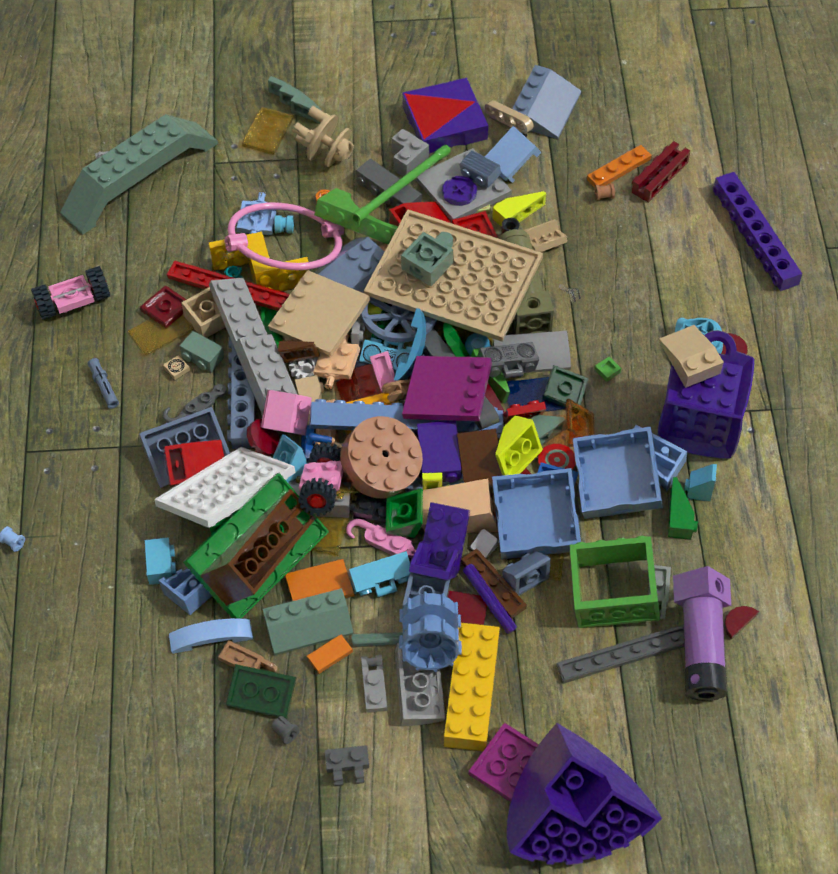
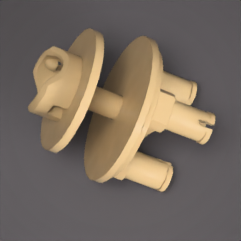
M312 106L308 115L319 121V126L314 130H309L297 122L292 130L293 133L297 134L295 141L307 147V159L310 161L314 160L326 145L330 147L325 160L327 167H330L335 161L348 159L354 148V145L349 141L351 130L346 128L336 140H333L331 136L336 128L338 116H330Z

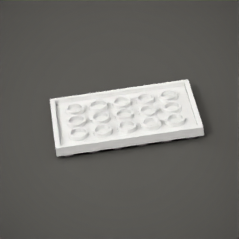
M240 447L154 500L157 507L209 528L241 508L275 474L280 473L287 480L288 477L296 473L295 467Z

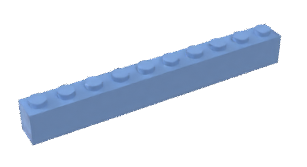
M316 399L315 402L310 404L309 429L354 430L361 422L368 418L385 416L402 422L413 433H417V424L453 420L403 419L402 412L404 406L402 403L384 405L383 402L365 404L363 401H354L352 404L346 403L344 400H335L334 403H330L324 399ZM494 407L499 416V423L483 430L496 428L497 433L502 434L503 410H498V408ZM456 421L457 433L468 432L470 424L475 422Z

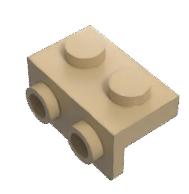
M555 219L524 230L529 234L533 250L541 253L567 243V236L558 229V222Z

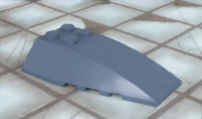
M357 237L343 246L339 255L332 262L319 267L315 273L364 293V289L385 251L369 237Z

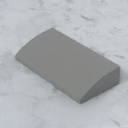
M567 331L505 335L503 342L493 339V346L533 342L539 356V362L536 370L532 372L551 371L553 365L566 370L571 369Z
M397 643L395 661L401 726L424 725L444 721L445 713L440 669L437 672L424 669L416 670V667L410 665L407 661H402V649H399V643Z

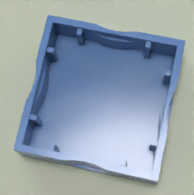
M651 427L624 430L609 435L598 434L573 438L575 461L579 472L581 509L584 519L663 508Z
M571 468L543 471L537 474H513L492 477L501 559L519 558L526 554H532L535 551L544 555L570 552L571 544L581 542L578 516L574 503L575 493Z

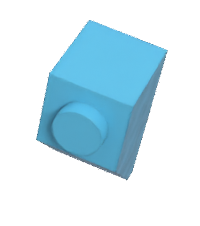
M711 464L691 471L690 477L685 479L684 490L688 491V499L711 501L716 481L717 464Z

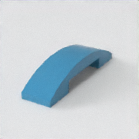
M416 308L411 327L417 330L407 363L399 362L394 377L395 381L406 380L413 372L416 356H421L426 340V321L424 313L419 308Z

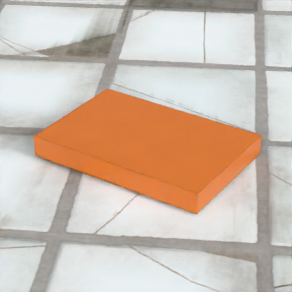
M343 559L290 572L285 575L292 601L341 588L345 598L354 596Z

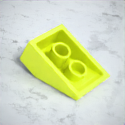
M514 416L503 427L495 454L503 476L520 474L543 450L533 420Z

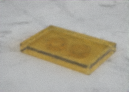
M261 107L242 142V147L275 155L293 121V115Z

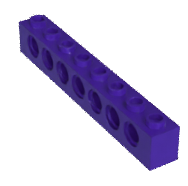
M735 172L716 177L713 186L714 194L719 197L722 206L728 211L731 220L736 223L739 232L746 238L748 246H751L756 258L763 264V268L770 275L773 284L780 291L799 285L802 272Z

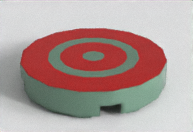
M553 443L547 445L538 455V467L540 463H545L564 469L571 468L574 471L576 466L575 454L572 449L563 444Z

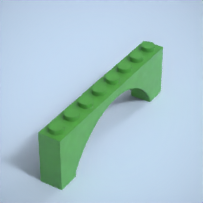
M335 188L317 200L315 216L383 243L389 244L398 226L383 222L371 215H368L359 223L353 222L351 215L360 208L352 201L351 194Z

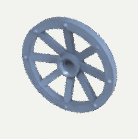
M370 297V301L361 313L362 321L366 328L378 338L398 343L414 341L417 330L413 331L407 320H413L414 315L412 313L414 312L395 305L389 306L380 300ZM369 303L388 313L369 315ZM425 317L426 334L434 328L437 319ZM392 320L384 330L372 322ZM397 324H402L406 333H392L391 331Z

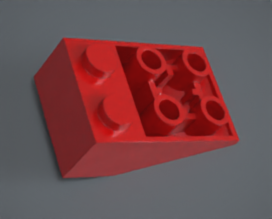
M436 202L403 203L389 209L390 224L399 226L407 209L451 223Z
M212 440L164 446L169 486L173 487L181 484L224 457L222 441Z

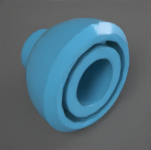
M473 333L467 337L464 346L469 356H471L473 349L490 347V341L487 336Z

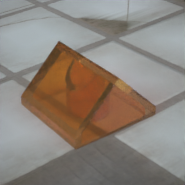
M566 399L564 418L566 419L565 445L574 447L573 438L595 435L594 414L573 400Z

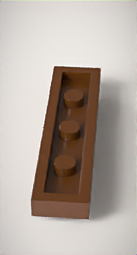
M477 548L461 558V563L464 567L469 564L474 565L511 619L527 609V604Z

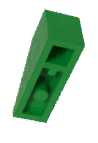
M673 477L667 537L691 540L693 532H697L698 521H694L695 513L678 478Z

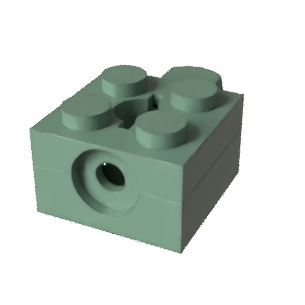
M423 231L401 255V269L431 287L453 264V236L448 232H441L434 238Z

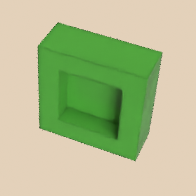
M610 357L595 365V371L606 382L620 374L622 369Z

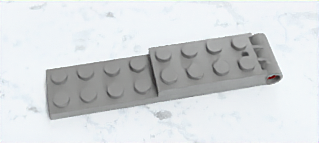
M244 278L211 280L209 283L210 290L263 418L267 390L297 394L283 359L278 352L272 334L268 335Z

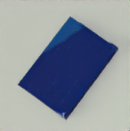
M549 377L507 381L510 390L507 399L508 407L513 404L524 406L528 405V402L538 400L539 403L545 402V412L566 409V407L542 399Z

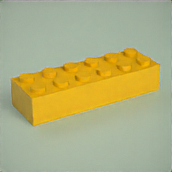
M461 623V628H458L462 654H458L453 663L444 747L484 751L487 747L500 627Z

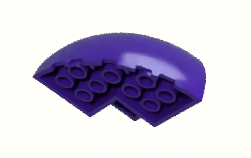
M556 723L536 747L519 777L509 807L507 842L510 853L533 862L535 859L542 860L552 865L554 862H565L566 865L583 863L585 859L595 857L598 860L612 855L611 851L630 846V841L639 835L643 837L662 818L646 794L617 764L582 737Z

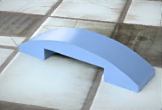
M220 619L183 627L170 633L169 638L173 654L190 651L192 646L231 639L233 643L252 640L253 635L249 619Z

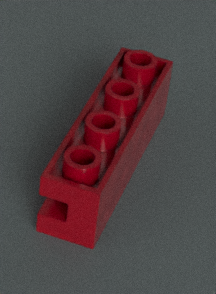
M675 141L669 146H665L659 156H655L649 166H645L639 176L634 177L632 193L649 203L689 162L691 150L686 147L682 151L678 150L679 143Z

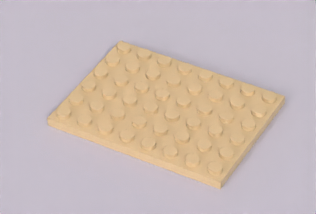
M407 209L366 285L364 294L413 312L416 311V308H419L425 316L503 342L543 259V253ZM423 231L434 238L441 232H448L453 236V264L431 287L401 269V255Z

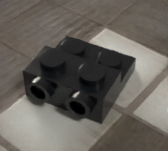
M355 488L357 499L356 501L352 500L350 512H353V520L363 519L369 523L386 526L387 498L370 497Z

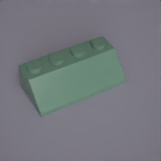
M342 588L263 609L264 621L274 655L331 641L340 634L343 637L353 635L349 611Z

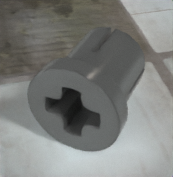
M283 716L278 717L271 726V729L281 737L285 744L291 743L300 731L296 724H291Z

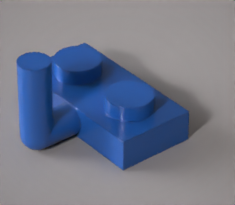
M309 425L306 426L305 435H301V448L307 463L309 462L310 453L315 442H324L326 444L327 442H332V437L315 434L314 429H309Z

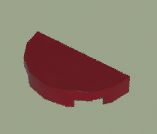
M739 606L732 609L725 619L726 634L732 640L759 614V611L748 606Z

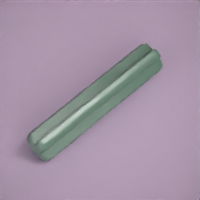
M403 632L353 634L352 645H397L399 643V636L403 635Z

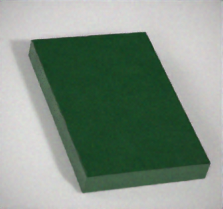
M235 664L226 706L276 717L283 716L287 719L297 677Z

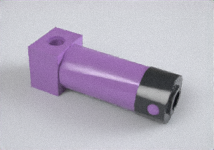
M706 566L673 575L674 602L683 607L685 695L690 699L700 701L718 700L727 696L722 608L731 606L730 579Z

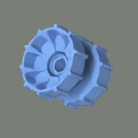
M426 591L413 598L408 597L404 608L399 610V622H402L403 635L399 636V649H402L403 654L402 661H407L410 665L416 667V670H434V672L449 665L453 666V662L458 654H462L461 641H459L458 628H461L458 602L454 603L444 593L440 595L427 593Z

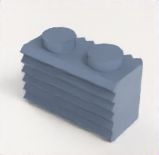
M473 150L460 162L461 174L473 181L475 180L480 186L484 185V187L489 188L501 175L499 164Z

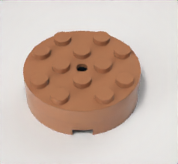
M385 416L372 417L361 422L344 440L340 454L343 472H346L353 482L351 485L361 493L374 498H390L406 489L419 475L423 460L420 443L410 428L394 418Z

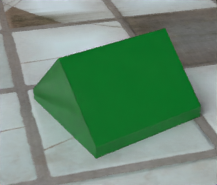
M421 488L387 498L386 533L415 538L423 524V490Z

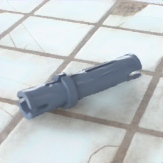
M97 358L89 360L87 364L93 374L92 378L94 382H97L108 408L117 407L119 401L107 379L106 371L102 369Z

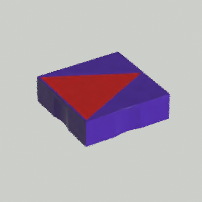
M467 78L402 93V107L407 119L413 127L416 137L429 145V154L434 153L443 145L454 147L488 140V123Z

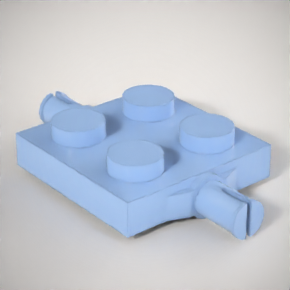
M259 192L257 200L242 201L241 209L254 204L267 203L264 201L266 194L262 192L261 195V192ZM260 210L243 216L238 220L237 232L252 234L262 231L263 235H272L277 210Z

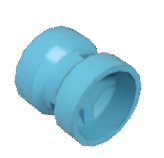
M275 215V233H281L282 231L293 233V215H288L287 217Z

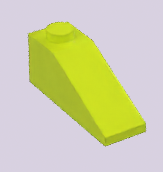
M542 191L506 198L494 205L492 219L501 227L503 220L506 218H515L521 222L545 205L546 193Z

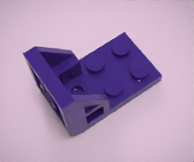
M430 502L423 542H419L410 563L409 572L445 580L457 577L470 515L469 509Z

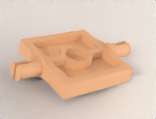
M349 334L345 336L332 357L320 352V357H318L313 372L317 377L327 378L325 384L327 389L333 388L335 380L351 379L360 347L359 344H347L350 337Z

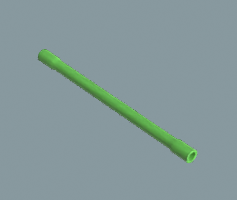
M447 145L440 147L433 155L367 205L351 215L353 222H361L372 211L436 162L450 154V147Z

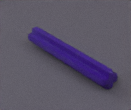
M473 564L467 565L463 572L506 633L509 634L515 631L517 628L516 624Z

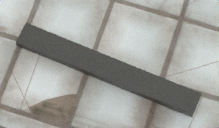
M684 624L557 662L556 667L564 684L685 647Z

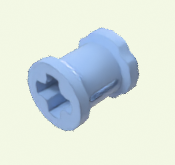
M5 527L0 532V543H6L14 552L19 551L24 545L25 537L14 533L12 528Z

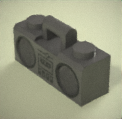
M533 342L480 348L477 357L491 358L492 365L489 377H496L501 375V373L504 378L523 376V372L535 371L539 362V356Z

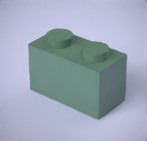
M194 331L180 345L181 356L185 361L192 362L201 370H207L210 373L225 358L222 346Z

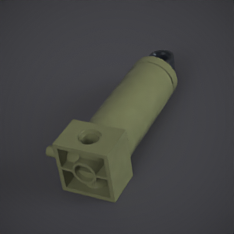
M515 218L503 220L501 236L498 239L533 250L529 234L519 229V221ZM538 269L512 321L515 335L552 332L554 309L549 290H543Z

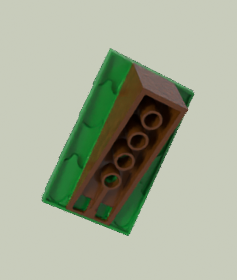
M280 473L275 474L183 562L232 619H241L329 533L315 514L312 516L310 515L311 511L304 512L305 507L301 509V503L298 501L299 495Z

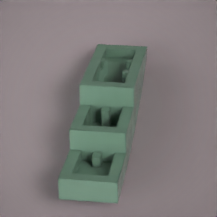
M273 76L268 79L269 92L280 96L281 103L291 106L292 113L320 123L308 115L312 106L321 110L309 97L288 83Z

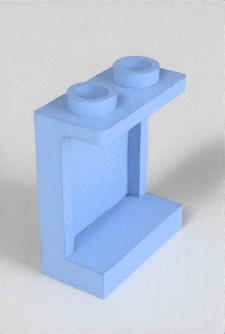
M513 126L485 157L499 164L501 169L500 176L505 181L509 179L513 183L515 181L512 178L513 175L532 155L538 157L541 151Z

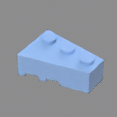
M635 425L634 429L641 428V427L638 426V425ZM652 433L659 484L668 491L673 477L678 475L686 462L687 451Z

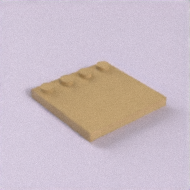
M307 270L268 327L269 330L294 341L314 342L319 352L332 357L370 301V297Z

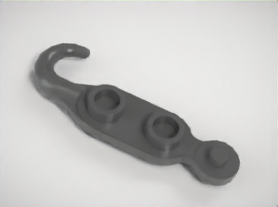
M217 384L214 386L213 391L201 393L187 403L181 413L175 418L168 416L170 407H167L163 412L164 420L169 423L212 407L217 397H222L226 394V387L223 384Z

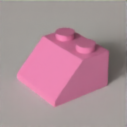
M267 390L261 428L305 435L312 398Z

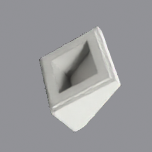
M483 529L470 546V549L475 550L477 548L487 558L498 547V539Z

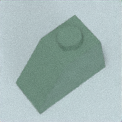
M535 415L531 418L541 446L565 430L566 419L564 417Z

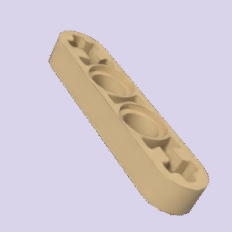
M492 100L485 105V111L491 118L510 127L514 126L522 133L526 134L534 128L533 122L528 116Z

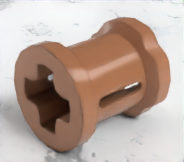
M613 183L607 186L595 185L596 200L609 197L611 199L615 198Z

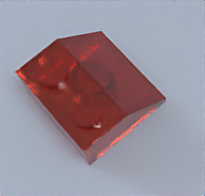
M372 364L354 368L351 379H340L336 383L340 399L346 402L382 394Z

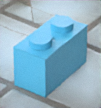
M169 538L145 540L149 585L160 584L158 580L162 578L167 579L176 574V563L172 562V557H175V547L170 545Z

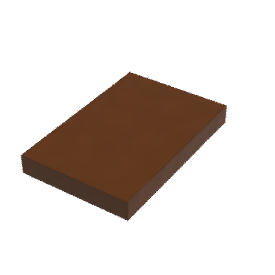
M496 428L457 433L464 483L488 479L493 488L492 477L503 476L495 455L498 447Z

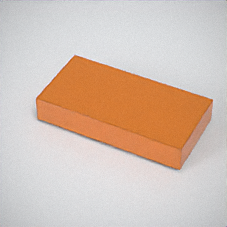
M340 634L307 655V659L317 673L320 674L353 653V649Z

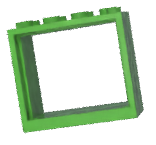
M638 536L629 539L618 538L610 541L597 540L590 543L577 542L570 545L574 608L578 628L660 620L651 536ZM647 560L651 595L582 601L579 567Z

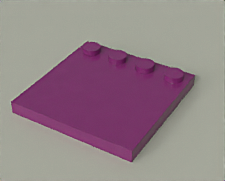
M416 356L402 412L403 419L480 421L492 365L491 358Z

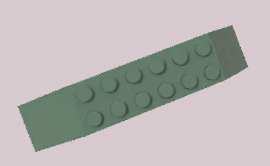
M165 114L84 167L60 212L61 216L83 235L97 226L96 222L107 202L188 148L202 149L204 152H207L218 144V140L196 122Z

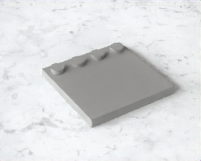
M474 148L427 169L415 179L430 198L439 205L451 222L453 219L472 215L477 210L512 195V190L498 177L489 188L484 187V185L480 186L475 180H472L477 185V196L470 204L456 206L444 199L442 196L444 182L446 180L449 181L454 176H463L460 170V162L471 150L475 151Z

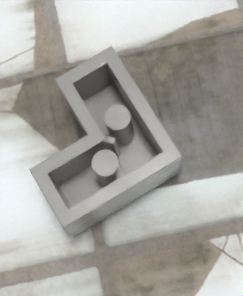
M401 129L392 137V153L395 154L393 157L394 171L404 177L429 158V145L408 131Z

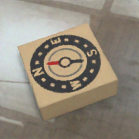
M179 355L163 365L164 369L174 380L190 371L189 366Z

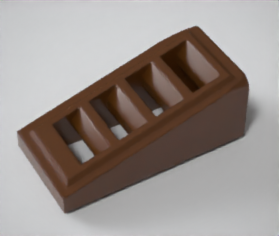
M279 341L278 352L284 363L320 357L314 342Z

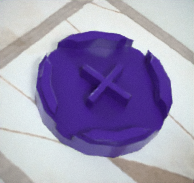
M454 176L449 181L446 180L444 182L442 196L452 205L464 206L475 200L477 185L468 177Z

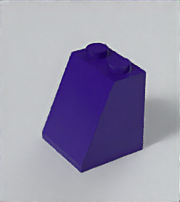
M456 420L417 424L416 437L421 446L423 459L420 470L421 481L422 473H442V482L452 483L460 481L461 463Z

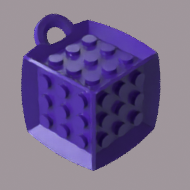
M714 330L706 333L704 336L710 342L720 341L726 347V354L719 353L724 362L721 374L685 388L675 368L671 365L666 399L659 420L657 436L682 448L687 453L731 459L736 452L741 436L743 416L752 387L755 359L752 356L736 351V343L728 333Z

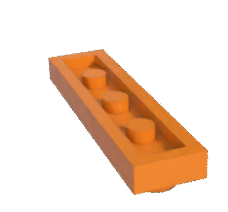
M639 145L588 174L587 181L594 187L595 185L606 186L650 161L652 155L642 145Z

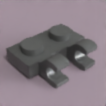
M367 745L325 750L327 773L333 772L335 786L343 785L342 771L355 770L356 784L365 783L363 769L369 768Z

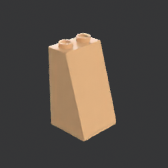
M488 479L423 490V524L421 527L424 531L430 502L469 509L470 515L466 533H480L483 529L487 532H498L494 493Z

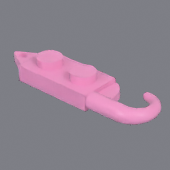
M354 519L347 524L346 533L350 538H355L351 532L354 526L366 529L365 541L369 545L392 556L407 551L408 557L413 558L416 552L412 546V541L399 535L387 534L386 529L379 525L376 526L363 519Z

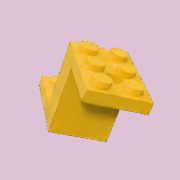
M262 231L247 234L248 249L269 258ZM225 239L209 242L214 271L222 270L229 266H241L249 263L254 284L278 291L294 289L307 271L286 270L267 266L252 260L239 250L230 251L231 253L226 250ZM307 257L285 262L305 263L309 261Z

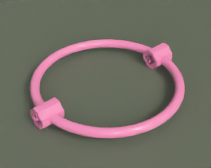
M275 202L259 203L247 206L231 217L228 224V236L225 237L224 242L228 252L239 250L252 260L267 266L286 270H309L322 267L332 262L339 255L342 248L341 235L344 234V228L315 216L314 211L304 207ZM275 209L296 212L321 223L323 237H334L335 246L329 255L316 261L305 263L281 262L263 257L248 249L246 234H236L235 225L240 218L255 211Z

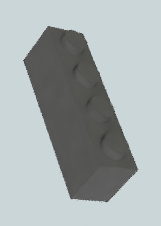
M371 158L356 170L358 184L362 187L364 186L375 196H379L400 180ZM406 185L385 201V203L394 208L403 203L422 202V194L411 186Z

